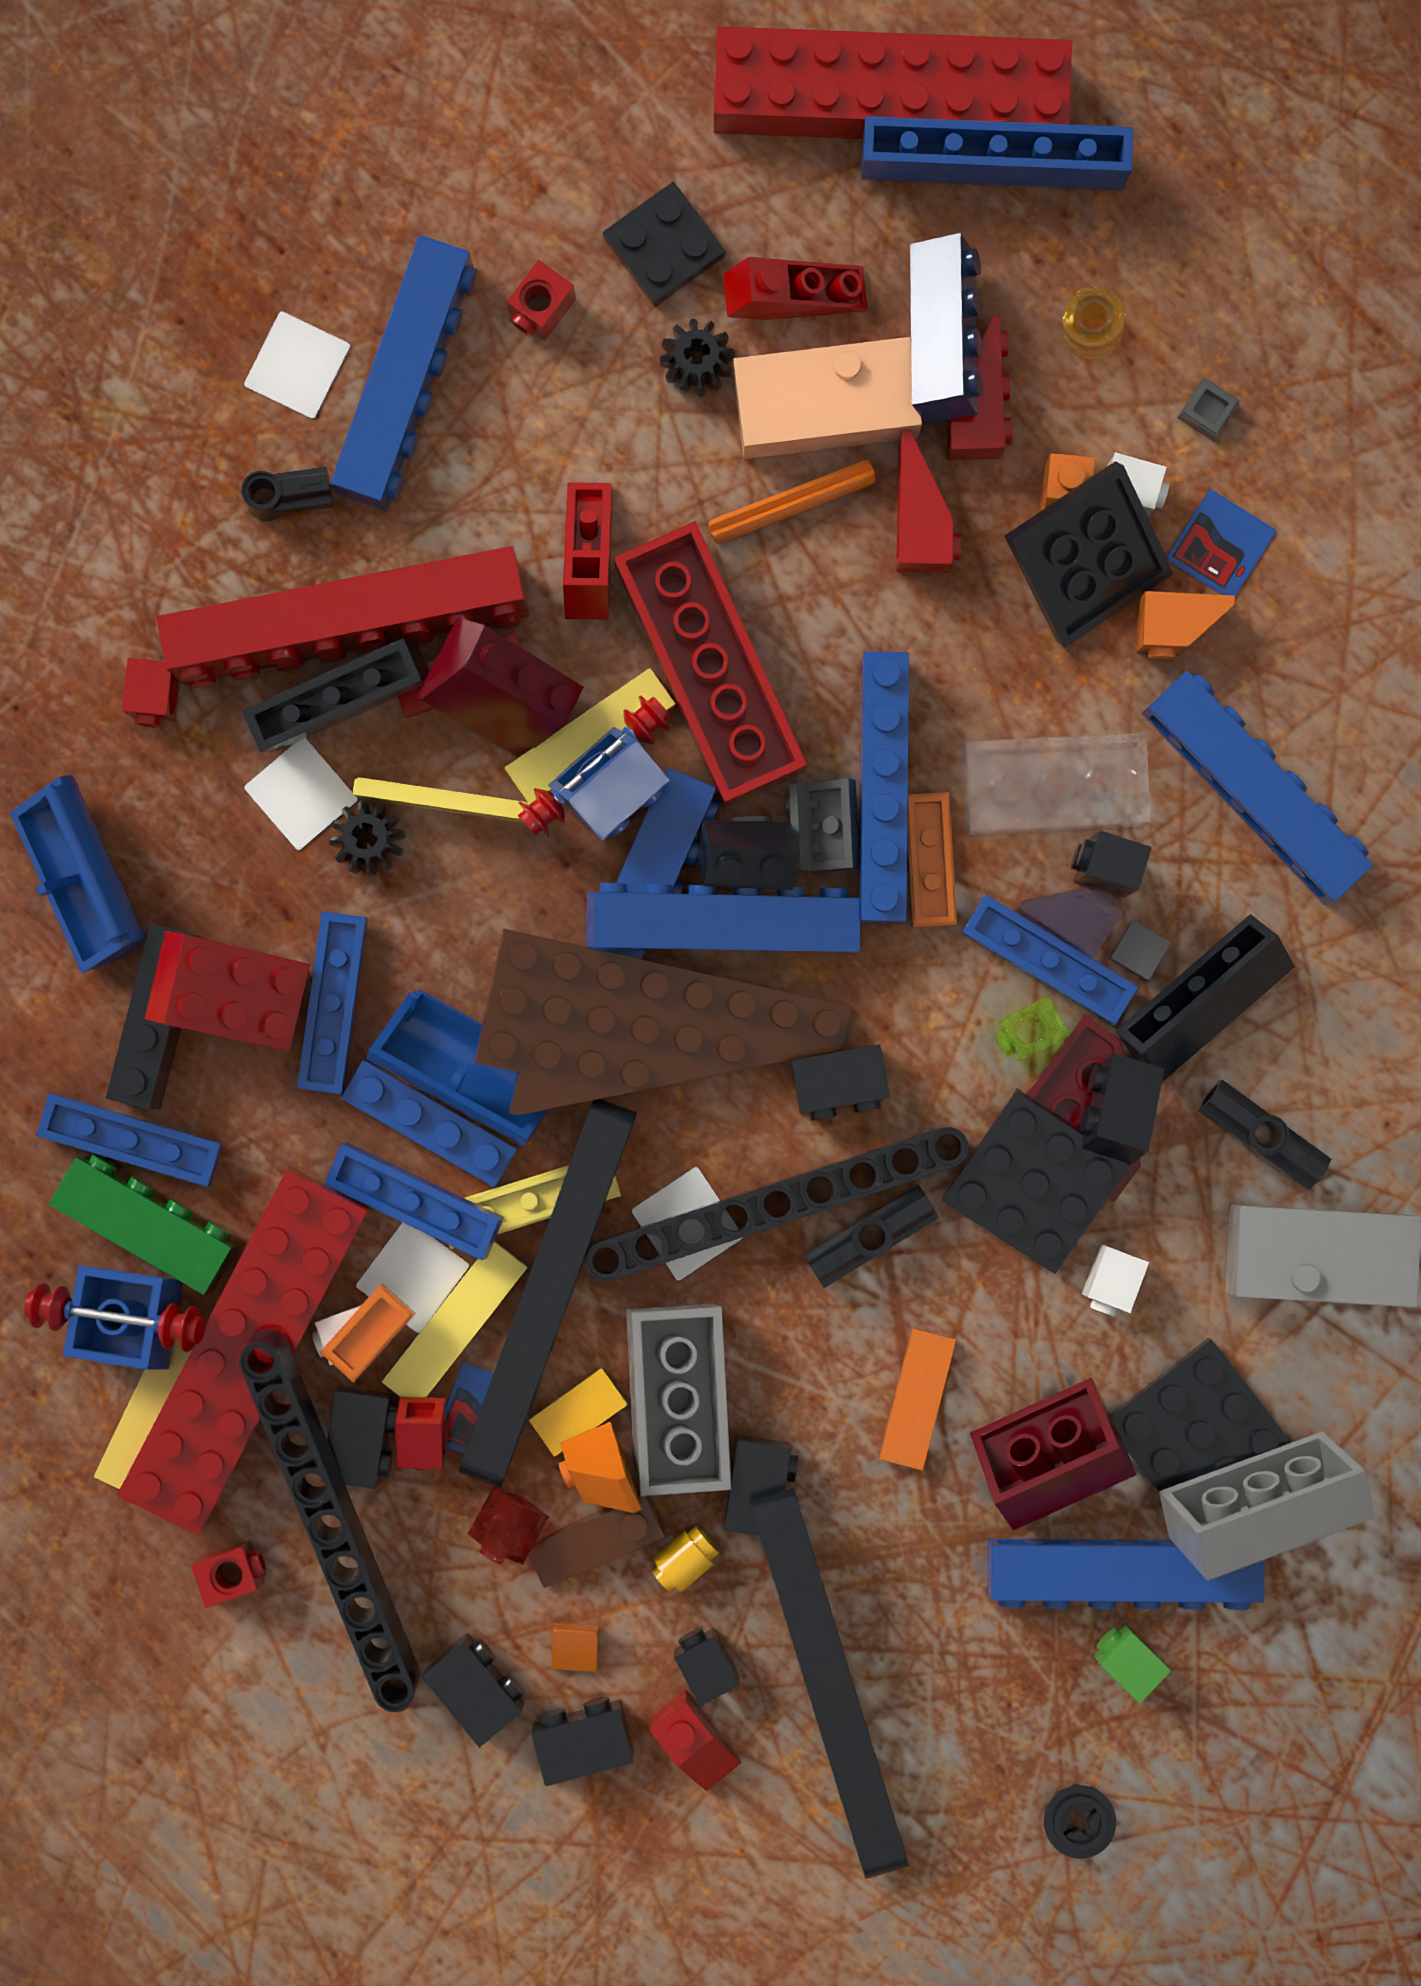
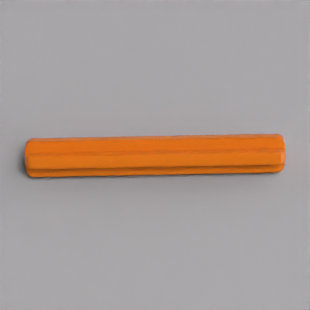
M863 460L711 519L708 522L711 537L716 544H721L873 485L876 480L875 472L870 462Z

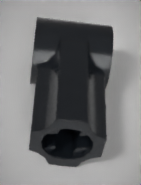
M327 467L271 474L267 471H256L244 479L241 488V494L249 513L260 521H271L277 519L281 514L333 507ZM269 488L275 492L273 499L269 503L257 504L253 502L254 494L260 489Z

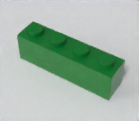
M93 1154L91 1158L76 1157L48 1205L201 1294L205 1295L213 1292L239 1247L238 1244L229 1240L232 1236L229 1230L212 1221H209L206 1226L191 1218L194 1212L191 1208L171 1198L168 1203H165L152 1195L155 1191L153 1186L134 1176H131L129 1181L114 1173L117 1168L115 1164L97 1154Z

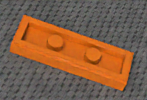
M949 792L908 794L907 856L912 928L956 926L957 910Z
M914 1327L911 1328L879 1453L880 1460L923 1471L956 1343L955 1338Z

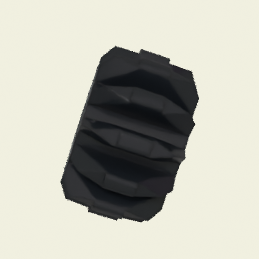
M692 318L689 321L688 332L681 326L675 325L673 327L675 339L664 338L662 341V348L667 353L660 356V366L669 369L665 374V379L669 384L681 379L679 392L682 394H686L690 386L695 385L697 396L702 397L705 394V384L707 383L712 389L718 391L721 388L719 376L730 377L732 374V367L726 362L733 360L734 349L724 347L729 341V336L726 332L714 335L715 323L709 321L703 330H698V322ZM692 352H701L702 364H693Z
M360 800L358 804L359 815H355L354 811L345 806L342 812L349 821L346 824L337 820L332 821L331 826L337 831L342 832V836L330 838L329 845L337 848L344 847L337 853L335 859L340 864L351 859L349 865L351 873L358 874L365 862V870L372 877L376 876L377 861L386 870L393 868L392 862L386 857L389 852L396 856L403 855L404 850L392 844V841L406 838V832L402 829L390 830L399 822L400 817L396 813H392L383 818L386 812V806L383 803L378 802L370 814L368 802ZM371 827L373 828L372 833L378 838L374 846L367 843L368 849H362L363 843L358 840V835L362 830L368 833V828Z

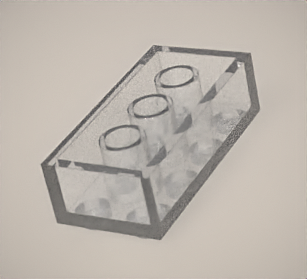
M1146 733L965 742L961 748L966 837L1139 829L1151 823Z

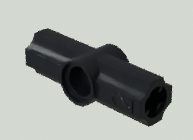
M1219 1080L1202 1101L1198 1109L1200 1113L1242 1142L1248 1151L1260 1155L1306 1190H1310L1319 1182L1328 1170L1332 1160L1330 1157L1287 1127V1124L1281 1118L1269 1114L1224 1080ZM1264 1122L1268 1123L1274 1131V1139L1267 1147L1260 1146L1255 1138L1257 1127Z
M916 1185L871 1214L859 1218L853 1225L803 1255L823 1288L871 1259L885 1254L889 1248L939 1217L921 1187ZM868 1224L879 1225L883 1232L881 1244L873 1249L863 1247L859 1241L861 1229Z

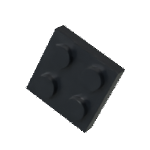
M674 181L603 231L604 240L654 307L725 257L724 248Z

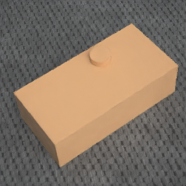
M911 337L733 358V378L744 459L898 441L901 430H910L914 439L919 436L922 426L921 416L912 406Z

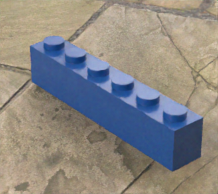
M866 116L862 138L861 179L1124 190L1132 172L1133 127Z
M419 234L330 482L336 494L385 511L390 499L397 500L404 480V476L399 474L404 459H411L417 446L418 434L414 433L419 417L426 418L432 404L433 393L429 391L434 375L438 377L442 375L446 365L448 352L444 350L448 335L455 336L460 326L462 310L458 309L463 293L469 295L476 280L477 269L473 268L469 251Z
M864 652L861 659L860 869L858 898H861L860 924L903 925L906 922L909 652Z
M1187 670L1141 714L1323 905L1335 902L1373 866L1366 858L1369 854L1368 850L1354 836H1345L1335 825L1338 820L1328 807L1322 803L1316 805L1304 793L1307 787L1292 771L1285 773L1274 761L1276 754L1271 747L1259 738L1254 740L1243 729L1245 722L1234 709L1229 706L1223 708L1212 696L1215 693L1214 689L1199 674L1193 676Z
M667 767L664 774L670 781L662 787L664 791L659 799L650 805L616 883H627V892L644 893L645 884H671L672 893L682 894L685 883L678 880L685 864L693 867L697 860L700 841L696 839L701 830L703 819L714 820L721 802L714 799L716 795L715 787ZM588 946V948L644 960L648 948Z
M600 883V892L587 891L586 946L604 948L859 952L861 898L847 897V889L820 888V897L803 896L804 888L793 887V890L777 889V896L760 895V889L736 887H733V895L716 894V887L704 885H689V894L672 893L671 884H645L644 893L627 892V883Z
M987 1538V1594L991 1601H998V1606L1004 1608L1025 1607V1601H1043L1044 1607L1061 1609L1069 1608L1070 1601H1088L1089 1607L1097 1609L1115 1608V1602H1133V1607L1139 1609H1158L1161 1607V1602H1178L1179 1608L1199 1610L1206 1608V1602H1223V1607L1226 1609L1247 1610L1251 1609V1603H1264V1560L1207 1581L1171 1540Z

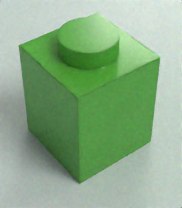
M1126 1624L1119 1630L1116 1628L1109 1630L1097 1644L1099 1651L1094 1655L1095 1659L1138 1703H1141L1171 1672L1165 1662Z

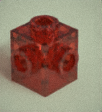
M493 1486L467 1534L482 1545L479 1552L486 1558L498 1564H503L505 1559L523 1565L549 1516L525 1497Z

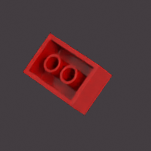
M165 931L145 1019L290 1052L310 964L196 936Z

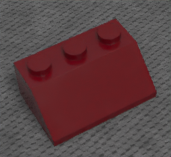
M457 617L417 699L519 758L565 726L584 687L489 627Z
M1092 1377L970 1433L994 1504L1012 1530H1016L1136 1476L1122 1437Z

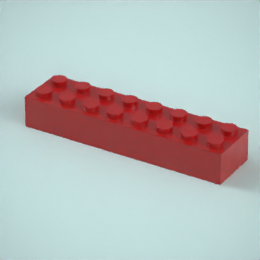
M717 26L714 133L862 139L866 116L1069 125L1072 40Z
M513 546L160 615L156 616L166 670L183 684H189L190 688H205L215 685L216 678L233 675L235 680H244L259 676V669L276 666L277 671H290L303 667V661L320 658L323 663L336 662L346 659V652L364 649V653L369 654L402 638L416 640L418 645L434 641L433 635L450 632L457 617L482 625L494 623L495 628H507L520 624V618L530 615L520 565Z
M290 1166L286 1169L205 1325L202 1341L199 1344H195L116 1496L199 1536L260 1419L240 1370V1354L252 1336L263 1329L277 1330L284 1335L292 1354H294L368 1211V1205ZM254 1349L255 1355L260 1361L265 1363L274 1362V1356L267 1349Z

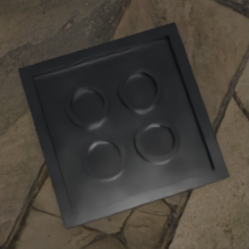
M1117 461L1004 536L1057 643L1064 648L1141 597L1145 591H1150L1173 575V571L1124 465Z
M1016 1088L944 1194L942 1201L1055 1274L1126 1173L1130 1164L1081 1149L1084 1132H1081L1078 1127Z
M1210 1338L1203 1341L1110 1414L1122 1437L1127 1452L1158 1492L1291 1443Z

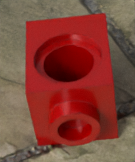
M538 259L507 300L510 316H512L510 322L523 334L531 337L535 333L543 340H546L576 300L574 285ZM542 296L548 298L551 303L543 311L537 312L527 307L528 303L535 297Z
M128 658L122 711L135 718L134 724L159 728L162 721L175 722L180 681L166 670L164 661Z
M400 1397L395 1422L397 1468H413L420 1471L443 1469L447 1445L445 1398Z
M250 1540L199 1557L191 1564L205 1608L258 1590L264 1583L263 1576L267 1574L264 1557L259 1549H253ZM224 1562H234L241 1568V1582H230L224 1577L222 1573Z

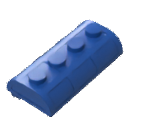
M66 775L56 778L10 812L41 882L36 887L39 896L47 895L81 974L118 960L145 943L146 935L139 924L125 893L122 881L117 875L101 839L100 832L95 826L74 776Z
M421 989L418 992H409L369 1049L366 1059L525 1148L549 1109L521 1115L510 1114L509 1108L517 1072L474 1062L482 1023Z

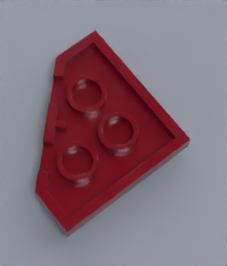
M1082 1015L1025 1094L1080 1129L1083 1112L1088 1105L1090 1106L1093 1091L1088 1090L1091 1072L1095 1065L1102 1064L1111 1054L1124 1055L1122 1041L1088 1015ZM1140 1159L1134 1164H1130V1167L1108 1197L1110 1201H1116L1141 1167Z

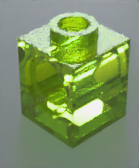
M1049 996L1042 997L997 1021L996 1023L1000 1031L994 1033L1006 1057L1013 1054L1016 1061L1023 1060L1069 1036ZM1024 1018L1033 1019L1039 1026V1036L1033 1043H1026L1018 1036L1017 1027Z

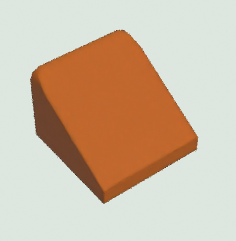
M554 1623L552 1670L597 1672L599 1625Z

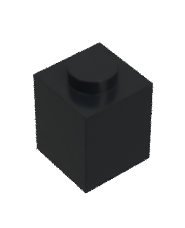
M697 1628L678 1640L680 1646L675 1648L674 1659L699 1706L740 1685L739 1674L715 1628L705 1633L702 1628Z

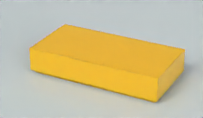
M601 1367L529 1418V1422L555 1457L563 1451L561 1442L596 1428L627 1406L628 1402L605 1369Z

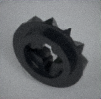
M1073 1783L1070 1787L1057 1790L1055 1796L1045 1805L1043 1826L1050 1843L1056 1850L1071 1858L1084 1859L1099 1854L1110 1844L1116 1830V1815L1109 1799L1094 1786ZM1070 1806L1080 1814L1086 1811L1091 1813L1086 1818L1091 1832L1090 1835L1085 1830L1082 1831L1078 1826L1072 1829L1068 1828V1825L1072 1822L1068 1809Z

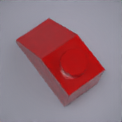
M686 1690L651 1717L649 1731L677 1767L705 1791L709 1790L741 1764L739 1757Z

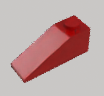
M901 430L898 441L896 572L949 573L953 560H960L961 533H953V518L911 431Z
M568 483L563 567L565 619L609 620L612 483Z

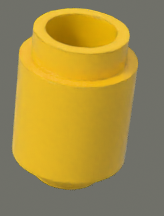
M696 1525L691 1531L685 1529L653 1558L657 1567L652 1573L667 1591L670 1592L673 1588H676L683 1593L715 1564L713 1559L720 1551L708 1535Z

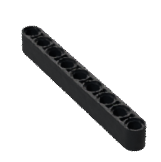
M596 1099L592 1102L458 1473L499 1488L503 1484L637 1115L636 1111L603 1099Z
M952 1127L936 1128L596 1242L587 1252L586 1268L590 1275L597 1280L604 1282L613 1281L953 1168L961 1164L967 1157L969 1150L968 1140L958 1129ZM944 1134L952 1135L958 1142V1151L949 1160L941 1159L935 1152V1143ZM902 1148L910 1149L916 1157L915 1167L907 1174L898 1173L892 1164L893 1155ZM861 1162L869 1164L874 1172L873 1181L865 1188L855 1187L851 1183L849 1176L852 1167ZM815 1177H825L831 1183V1195L823 1202L812 1201L807 1195L808 1183ZM773 1191H782L789 1198V1208L781 1216L770 1215L764 1209V1200ZM730 1205L741 1206L747 1213L746 1224L739 1230H730L721 1221L722 1212ZM694 1219L702 1223L705 1228V1235L700 1242L688 1244L679 1236V1227L686 1220ZM648 1233L656 1235L662 1242L660 1254L654 1258H646L640 1255L636 1245L640 1236ZM601 1248L613 1249L619 1256L617 1269L612 1272L599 1270L594 1262L595 1253Z
M260 1330L252 1336L240 1354V1370L374 1699L385 1711L401 1712L407 1709L413 1702L420 1679L419 1666L290 1346L284 1335L277 1330ZM254 1349H267L274 1356V1362L265 1363L260 1361L256 1357ZM271 1391H284L291 1398V1403H278L272 1397ZM288 1433H301L308 1440V1444L303 1446L294 1444L288 1437ZM317 1474L323 1479L325 1485L313 1486L307 1482L305 1475ZM331 1515L336 1517L340 1521L341 1526L330 1527L326 1525L322 1520V1516ZM342 1556L351 1557L358 1566L355 1568L345 1567L338 1558ZM355 1598H367L372 1601L374 1607L363 1608L356 1603ZM374 1638L384 1639L391 1647L379 1648L371 1640ZM399 1679L407 1687L395 1688L387 1680Z
M794 1487L751 1500L750 1505L865 1879L908 1867L907 1856Z

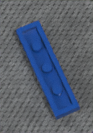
M986 894L982 897L961 932L964 936L1111 1025H1116L1138 989V986Z
M324 911L321 913L297 1088L336 1094L344 1093L368 924L367 917Z
M362 1060L341 1096V1099L494 1188L498 1185L518 1148L366 1060Z
M49 1093L36 1136L206 1187L212 1184L224 1144L55 1093Z
M348 1142L340 1145L325 1181V1185L480 1260L488 1257L504 1217Z

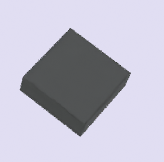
M1203 377L1177 418L1215 441L1240 403V400Z
M1132 920L1108 959L1143 980L1149 981L1172 942L1137 921Z

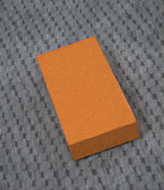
M381 1283L320 1353L354 1383L416 1312L386 1285Z

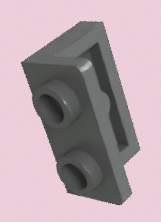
M847 778L810 783L790 781L789 793L785 799V808L800 851L796 871L817 873L860 869L856 780Z

